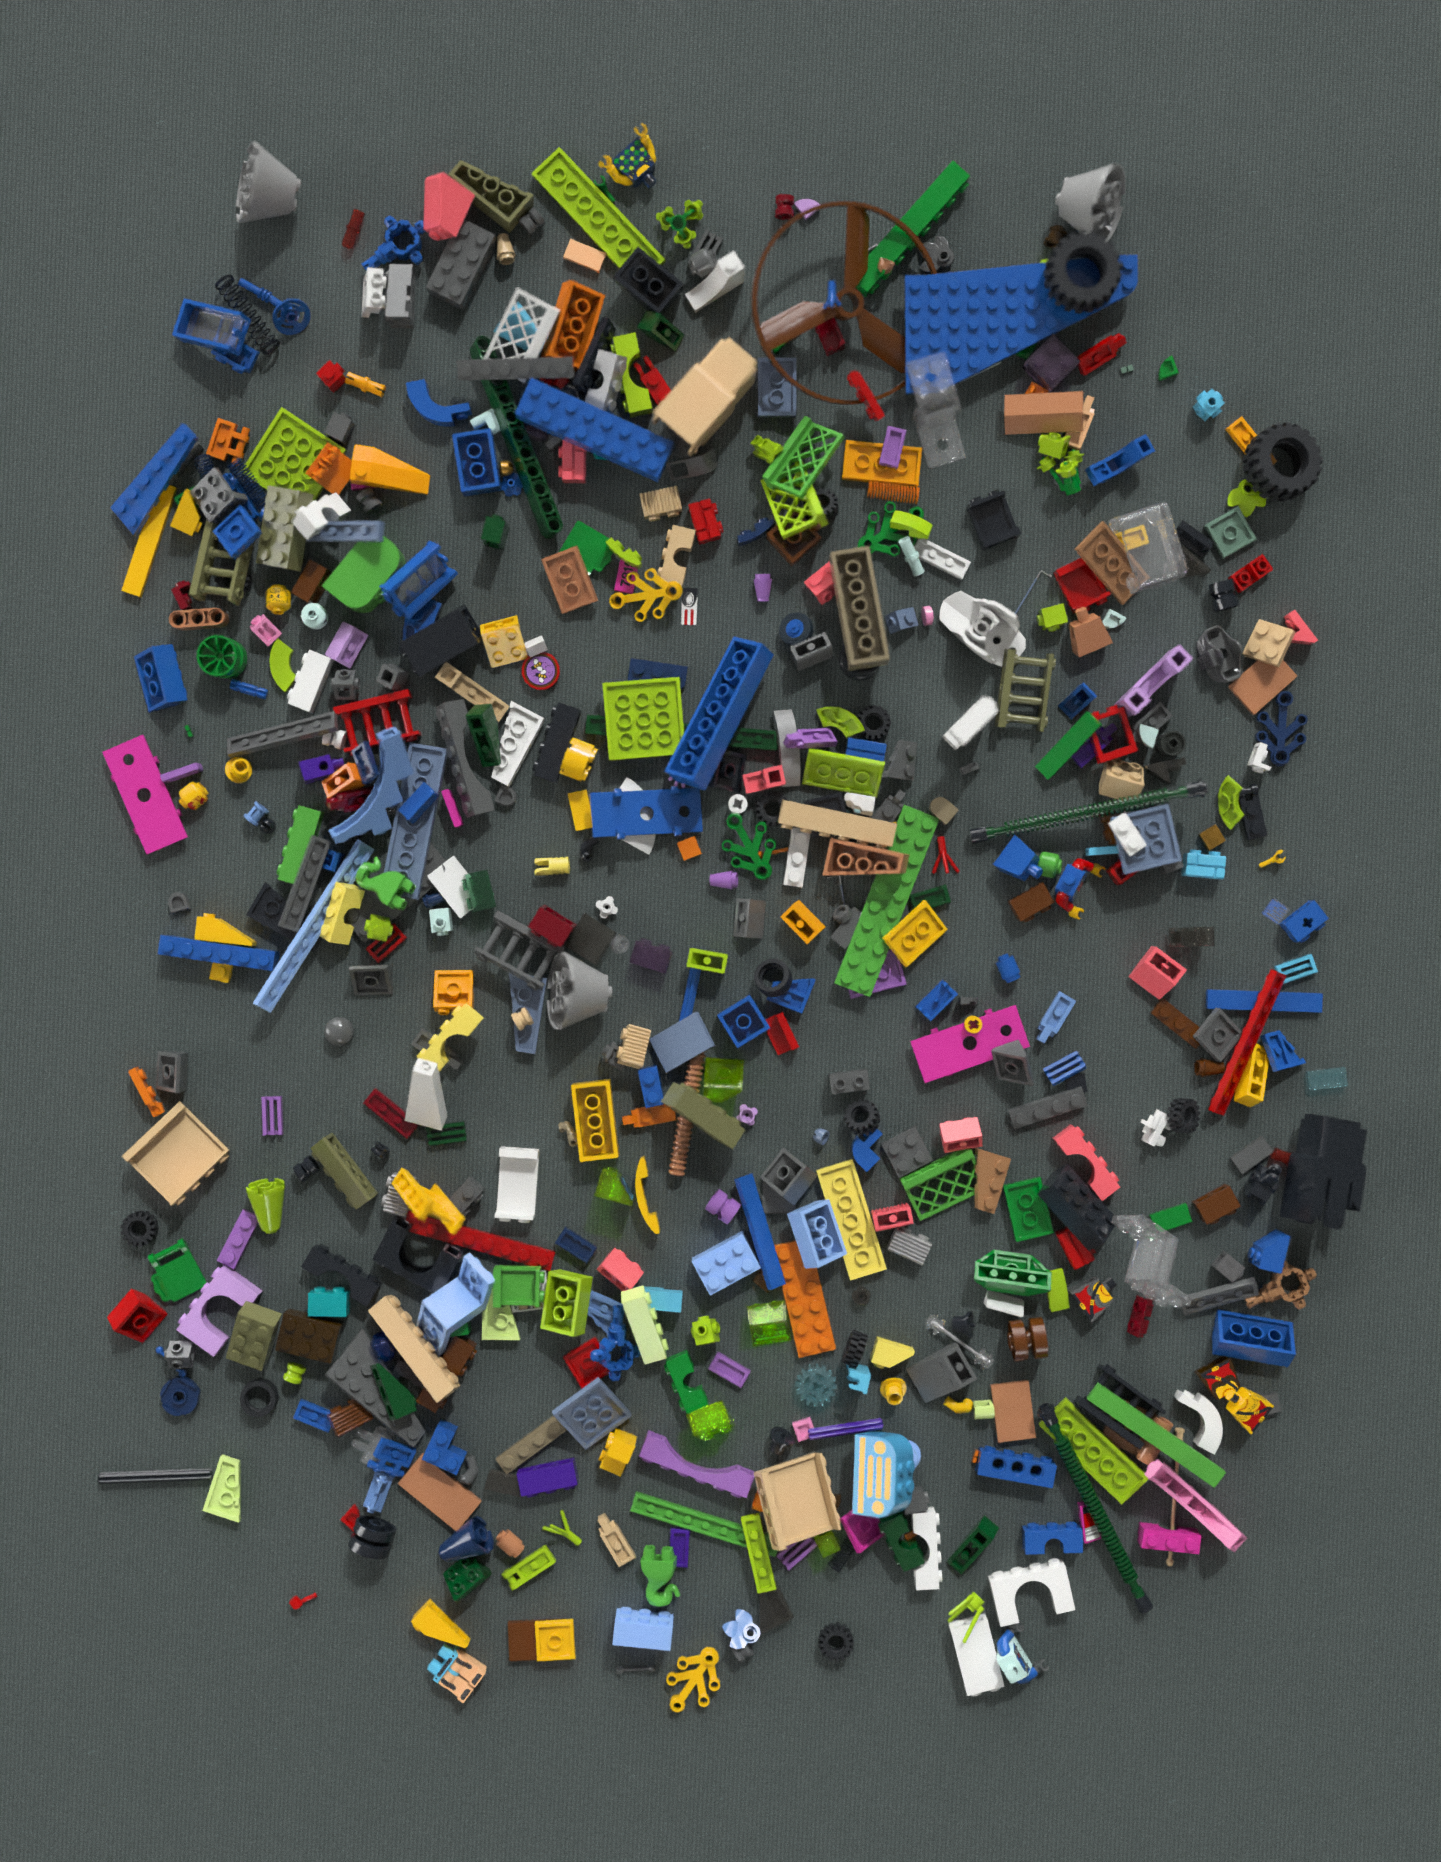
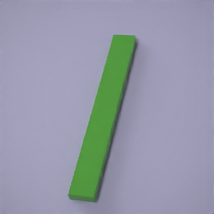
M1099 1382L1087 1396V1400L1215 1488L1225 1475L1224 1469Z
M636 1491L630 1509L631 1512L747 1548L742 1524ZM764 1532L769 1555L776 1557L778 1550L772 1549L769 1534Z

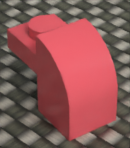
M782 765L741 775L746 794L773 789L786 784Z

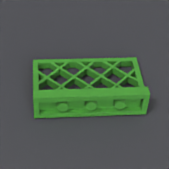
M804 416L784 444V449L777 454L774 461L762 477L767 487L772 490L777 488L803 499L844 440V435L813 423L811 418ZM815 431L821 432V436L811 439ZM836 438L833 443L826 445V439ZM823 441L824 446L813 449L812 444ZM810 445L811 451L800 453L804 447ZM825 451L824 457L816 460L815 455ZM812 456L813 461L803 465L802 459ZM799 461L800 466L790 469L793 462ZM812 467L815 468L813 473L805 475L804 470ZM802 472V477L792 480V474ZM789 476L788 482L779 483L783 477ZM804 482V486L800 491L794 489V485Z
M971 1149L954 1151L899 1178L920 1221L975 1195V1188L970 1187L973 1177L977 1178V1175L974 1174L977 1161ZM970 1160L974 1165L971 1173L962 1170L964 1163ZM950 1170L957 1171L954 1181L945 1178L946 1173ZM960 1173L969 1175L966 1185L957 1182ZM933 1178L940 1180L937 1189L928 1187L929 1181ZM943 1181L952 1184L949 1193L940 1191ZM956 1185L965 1188L960 1196L952 1195ZM916 1186L923 1188L920 1197L913 1196L910 1189ZM926 1190L935 1192L932 1202L923 1199ZM938 1194L948 1196L946 1202L942 1205L935 1203ZM921 1202L930 1204L929 1210L921 1214L919 1211Z

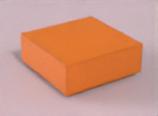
M695 836L677 843L684 861L702 854Z

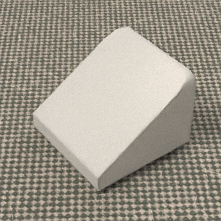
M543 636L525 642V647L530 657L548 650Z

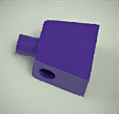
M330 755L299 762L306 785L326 779L335 770L345 765L342 757L331 759ZM325 764L328 766V769L321 770L320 767Z

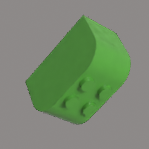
M384 535L383 542H357L322 586L352 611L357 613L371 612L379 604H383L386 601L382 595L384 592L379 586L388 581L406 564L405 558L401 551Z

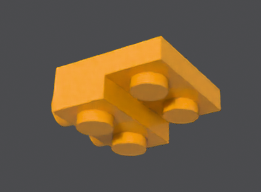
M435 970L433 998L435 1012H438L439 1015H449L458 1005L462 1007L466 1003L474 1009L473 970Z

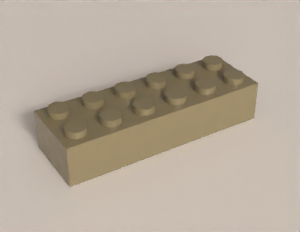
M866 546L833 551L830 553L829 563L848 669L851 671L887 665L890 657L870 548Z

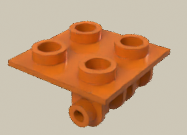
M327 442L305 474L330 493L334 494L336 492L339 495L350 480L352 460L340 452L341 450Z

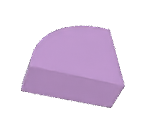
M801 199L794 203V206L800 213L820 205L811 199ZM814 211L808 215L803 216L804 219L807 220L817 211Z

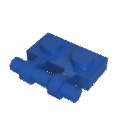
M381 1437L373 1453L374 1457L378 1458V1460H369L367 1467L373 1469L374 1472L388 1473V1476L402 1478L404 1470L400 1468L401 1466L409 1467L416 1449ZM386 1461H387V1462L393 1463V1465L389 1466V1465H386L385 1463H386Z

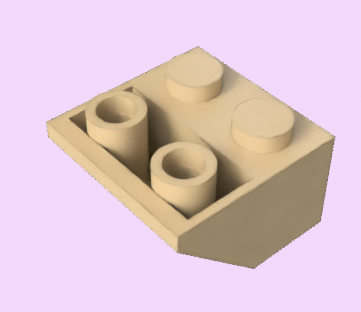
M1120 758L1106 761L1099 782V794L1117 800L1121 798L1122 801L1123 797H1126L1128 800V796H1131L1133 799V795H1136L1138 798V794L1142 792L1144 787L1143 767L1138 763L1122 761Z

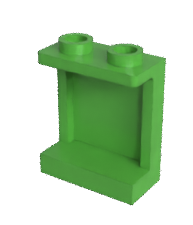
M495 1265L493 1268L495 1280L493 1285V1307H501L502 1305L540 1307L541 1302H544L545 1292L541 1291V1283L545 1282V1272L541 1271V1266Z

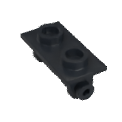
M1183 520L1172 534L1173 538L1201 558L1212 548L1214 543Z

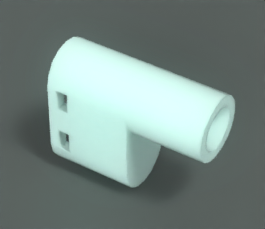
M492 408L470 420L474 430L487 424L491 428L493 435L501 431Z

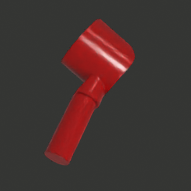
M311 1594L301 1600L296 1595L290 1599L289 1604L293 1609L297 1610L307 1601L316 1598L317 1594Z

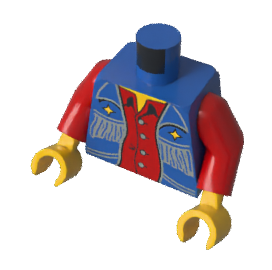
M1081 858L1076 859L1073 864H1067L1056 885L1055 900L1060 907L1069 912L1070 917L1081 919L1078 917V913H1084V910L1074 906L1073 902L1088 873L1090 872L1101 878L1102 876L1099 875L1101 869L1105 870V867Z

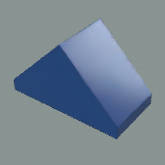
M1083 682L1058 707L1072 719L1097 696Z
M328 849L322 868L337 872L345 854Z

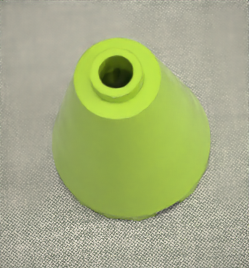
M268 1178L256 1180L249 1183L248 1187H246V1193L259 1226L266 1234L276 1233L281 1227L285 1182L282 1179L274 1178V1182H268Z

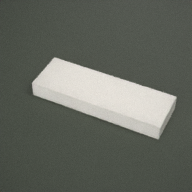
M918 539L914 546L915 551L919 553L918 558L960 580L963 579L971 563L926 539Z

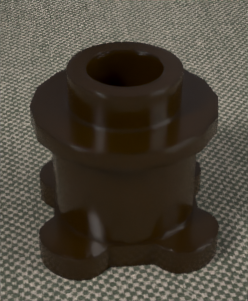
M1061 225L1051 226L1049 228L1050 233L1045 238L1043 245L1054 249L1060 240L1067 237L1065 228Z

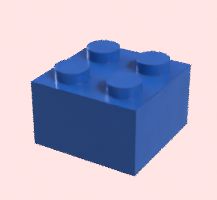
M750 994L717 1014L737 1048L770 1028Z

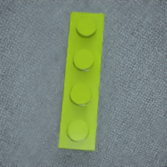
M760 1513L741 1516L757 1593L776 1590V1582Z

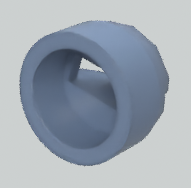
M819 1128L814 1131L816 1135H813V1139L818 1144L824 1145L829 1138V1131Z

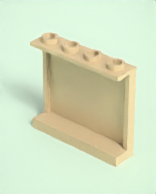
M179 1101L122 1157L171 1206H174L175 1204L180 1205L187 1198L185 1194L189 1190L193 1192L201 1184L199 1181L204 1176L206 1178L215 1171L213 1167L218 1162L222 1164L229 1157L228 1153L230 1150Z
M813 1452L753 1472L772 1549L781 1551L787 1549V1545L833 1529L841 1530L840 1516L835 1507L836 1499L831 1491V1479L827 1474L826 1459L822 1453Z

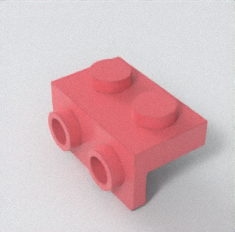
M829 562L804 581L805 586L815 595L821 605L830 601L835 596Z

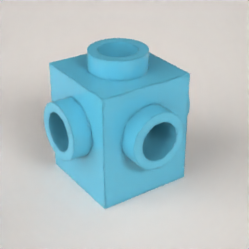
M1211 389L1206 393L1204 390L1196 397L1198 402L1192 408L1200 418L1206 421L1210 416L1214 419L1222 411L1220 407L1225 402L1219 392Z

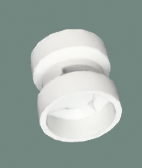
M339 730L324 734L322 744L327 746L333 745L335 748L342 750L347 732Z

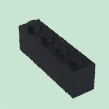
M558 702L557 706H553L551 712L553 719L551 724H547L544 735H547L545 743L541 742L538 753L541 754L539 761L535 760L532 771L535 772V777L558 783L559 772L567 748L570 747V742L582 712L580 709Z

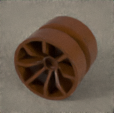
M1042 1317L1028 1318L1027 1330L1021 1319L1008 1321V1346L1012 1352L1014 1362L1028 1360L1029 1349H1031L1034 1359L1048 1358V1341Z

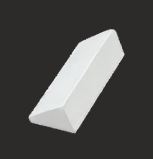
M987 1290L984 1299L986 1308L1023 1317L1024 1301L1022 1299Z

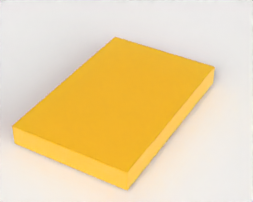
M923 900L882 939L902 965L908 967L948 929L927 901Z

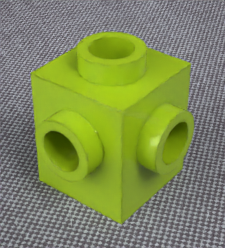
M702 1316L698 1317V1321L692 1322L691 1334L695 1339L696 1346L720 1342V1326L716 1319Z

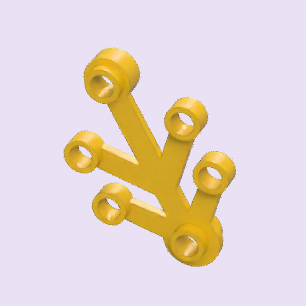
M654 568L646 570L645 578L648 581H654L662 588L655 590L641 580L637 572L632 571L627 574V582L636 585L644 592L628 595L617 592L611 595L609 603L614 609H620L625 603L646 600L640 610L634 615L638 622H643L647 618V612L656 598L664 596L660 605L653 610V616L656 619H660L665 615V609L671 600H677L681 597L683 592L682 586L676 581L667 582L657 575V571ZM649 571L653 572V578L649 577ZM631 574L635 576V581L630 579ZM671 587H674L676 589L675 594L671 592ZM616 597L621 598V603L616 601ZM657 609L661 610V616L657 615ZM639 612L644 615L643 619L638 617Z
M704 1648L700 1655L681 1656L678 1658L677 1667L680 1670L687 1669L688 1665L700 1663L697 1669L678 1673L669 1672L667 1674L666 1682L670 1686L676 1685L678 1681L689 1679L680 1694L671 1697L670 1708L672 1711L678 1713L684 1709L685 1700L696 1683L699 1693L698 1704L701 1707L708 1706L709 1695L706 1693L703 1673L707 1668L710 1676V1690L717 1691L720 1688V1680L717 1678L715 1669L719 1655L714 1648ZM710 1655L713 1659L707 1660L706 1656ZM680 1661H685L686 1664H685V1665H680L679 1662H680ZM673 1676L675 1677V1680L670 1681L669 1677ZM717 1682L718 1685L713 1687L711 1683ZM701 1698H706L707 1701H706V1702H701L700 1699H701ZM680 1703L681 1706L677 1708L674 1704Z

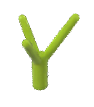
M563 1510L560 1511L566 1530L553 1524L550 1527L543 1526V1530L563 1535L576 1546H579L582 1542L578 1536L570 1531Z

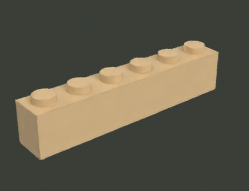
M782 800L778 823L782 824V828L792 830L793 826L800 827L801 832L811 833L812 830L819 831L820 836L830 837L831 834L838 835V839L849 841L850 838L857 839L856 843L868 845V842L876 843L875 847L887 849V846L892 847L897 824L787 800Z
M392 1295L384 1296L368 1312L437 1403L445 1400L460 1387L457 1376L448 1370L445 1360L438 1357L435 1353V1347L426 1341L423 1337V1331L412 1322L411 1315L401 1308L398 1298Z

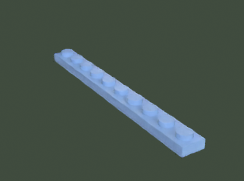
M359 839L356 840L254 1000V1004L270 1013L272 1012L320 936L335 883L353 884L359 867L368 861L374 852L373 848Z

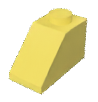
M876 1336L870 1360L875 1367L884 1369V1367L890 1368L913 1356L915 1351L913 1347Z

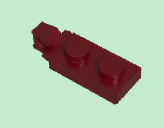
M374 786L337 793L336 797L326 799V806L330 810L337 809L344 813L356 811L364 804Z

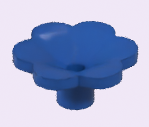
M513 473L503 477L501 487L505 495L508 497L520 495L523 486L518 474Z

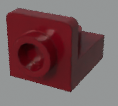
M185 580L176 583L171 591L181 610H191L190 604L193 602L189 594L184 593L190 590L191 582Z

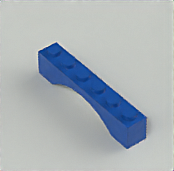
M160 935L158 948L159 955L269 971L275 969L279 963L280 951L207 942L172 935Z

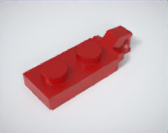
M1120 333L1114 336L1111 335L1077 356L1075 360L1080 374L1086 376L1117 356L1118 348L1127 343L1125 336Z

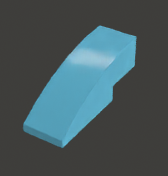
M644 1286L645 1291L650 1293L652 1299L651 1308L659 1311L681 1313L682 1290Z

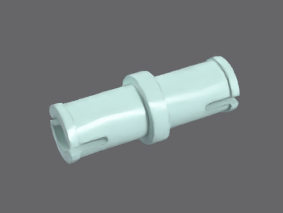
M907 536L900 539L898 542L905 555L904 560L908 562L913 576L923 574L925 570L918 558L919 553L915 551L910 537Z

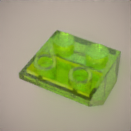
M722 1400L686 1414L694 1437L703 1440V1442L713 1439V1435L719 1432L721 1434L732 1431L731 1427L735 1426L727 1406Z

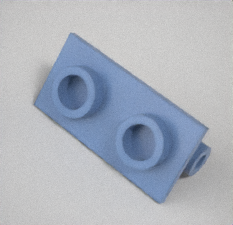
M375 1472L363 1504L364 1507L368 1508L367 1512L382 1511L393 1477L383 1472Z

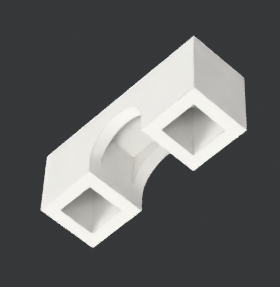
M336 492L330 496L326 494L318 502L314 500L306 508L304 506L299 508L295 512L297 516L293 519L292 523L308 540L319 534L328 521H343L351 509Z

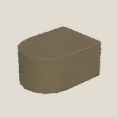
M943 797L933 799L929 805L931 814L937 817L944 825L958 812V809Z

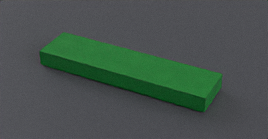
M1087 711L1035 767L1047 780H1050L1102 724Z

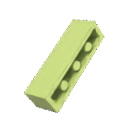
M644 1286L621 1292L622 1305L644 1364L666 1359V1350H669L666 1338H662L663 1329L661 1324L656 1322V1319H658L656 1309L651 1308L652 1299L650 1293L645 1291Z

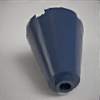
M478 1516L471 1518L440 1545V1558L446 1562H452L490 1553L494 1548V1541L491 1531L487 1532L485 1528L487 1523Z

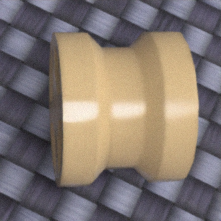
M526 1007L522 1008L518 1013L511 1014L514 1023L520 1031L526 1025L534 1024Z

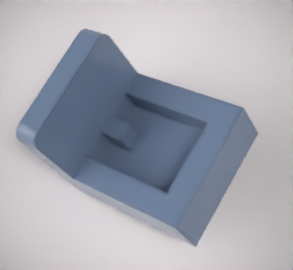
M913 607L897 610L885 616L890 634L918 626Z

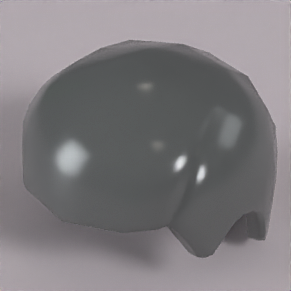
M344 1017L331 1019L324 1029L326 1040L334 1046L347 1044L354 1034L352 1023Z

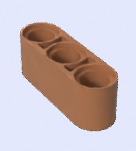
M219 608L178 610L170 614L169 623L171 626L182 631L222 628L229 623V616ZM221 613V621L215 622V616ZM202 615V622L197 624L195 621L196 617ZM183 616V623L177 625V618Z

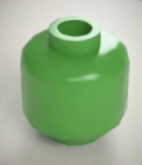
M1041 852L1039 855L1040 860L1037 866L1043 869L1041 876L1055 878L1057 874L1060 875L1063 864L1060 856L1056 853Z

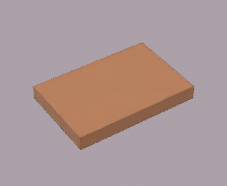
M578 545L541 559L562 614L598 601Z
M1282 660L1279 667L1256 661L1241 674L1240 678L1234 680L1228 688L1250 713L1255 715L1292 682L1297 675L1284 660Z
M1022 1380L990 1384L998 1443L1036 1438L1029 1381Z

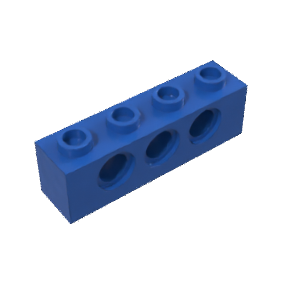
M992 1446L979 1447L975 1466L977 1475L1053 1488L1057 1465L1052 1458L1047 1456L1037 1458L1025 1452L1022 1455L1015 1454L1014 1451L1009 1449L998 1451ZM1001 1459L1002 1462L1000 1465H993L994 1460ZM1015 1462L1021 1463L1018 1469L1011 1468ZM1033 1466H1039L1037 1472H1030Z

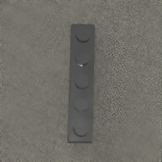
M311 834L278 926L298 932L331 841Z

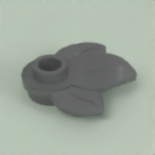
M936 236L934 243H923L936 271L941 267H949L954 262V253L949 249V243L944 237ZM943 255H948L946 259H941ZM924 260V262L920 266V270L923 272L930 273L927 263Z

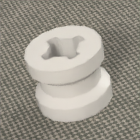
M740 794L733 795L728 802V807L731 812L741 814L747 808V800Z

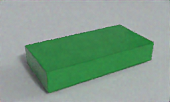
M1186 1203L1149 1214L1156 1234L1192 1222Z

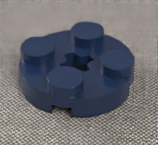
M176 1376L169 1380L161 1389L160 1398L163 1403L162 1406L166 1412L174 1416L188 1414L198 1405L201 1390L192 1379ZM176 1392H182L185 1399L177 1400Z

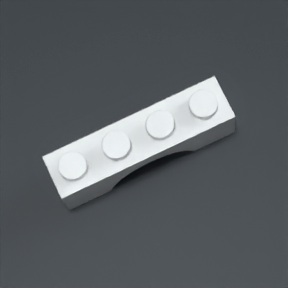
M927 1507L928 1510L911 1513L913 1533L920 1535L928 1543L927 1553L924 1557L925 1563L914 1568L916 1590L939 1589V1582H942V1571L938 1570V1563H941V1552L937 1551V1544H940V1532L936 1531V1525H940L939 1513L935 1512L934 1507Z

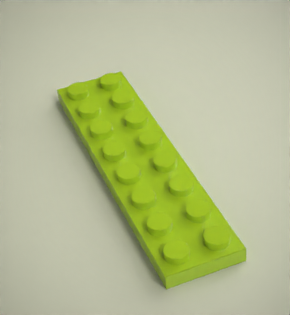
M560 147L531 173L532 177L595 244L606 253L619 269L637 246L660 265L666 262L665 258Z

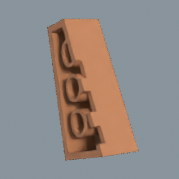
M830 838L822 876L906 874L910 855L856 842L839 840L838 838Z

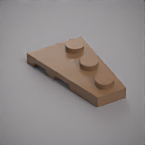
M975 1148V1155H977V1165H975V1172L977 1173L975 1208L995 1214L1011 1159Z

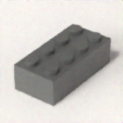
M464 219L457 236L449 239L427 283L426 289L428 293L464 311L497 245L495 234Z

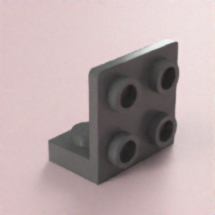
M213 468L190 491L210 523L220 524L239 505L243 506L249 500L245 494L232 491L218 468Z

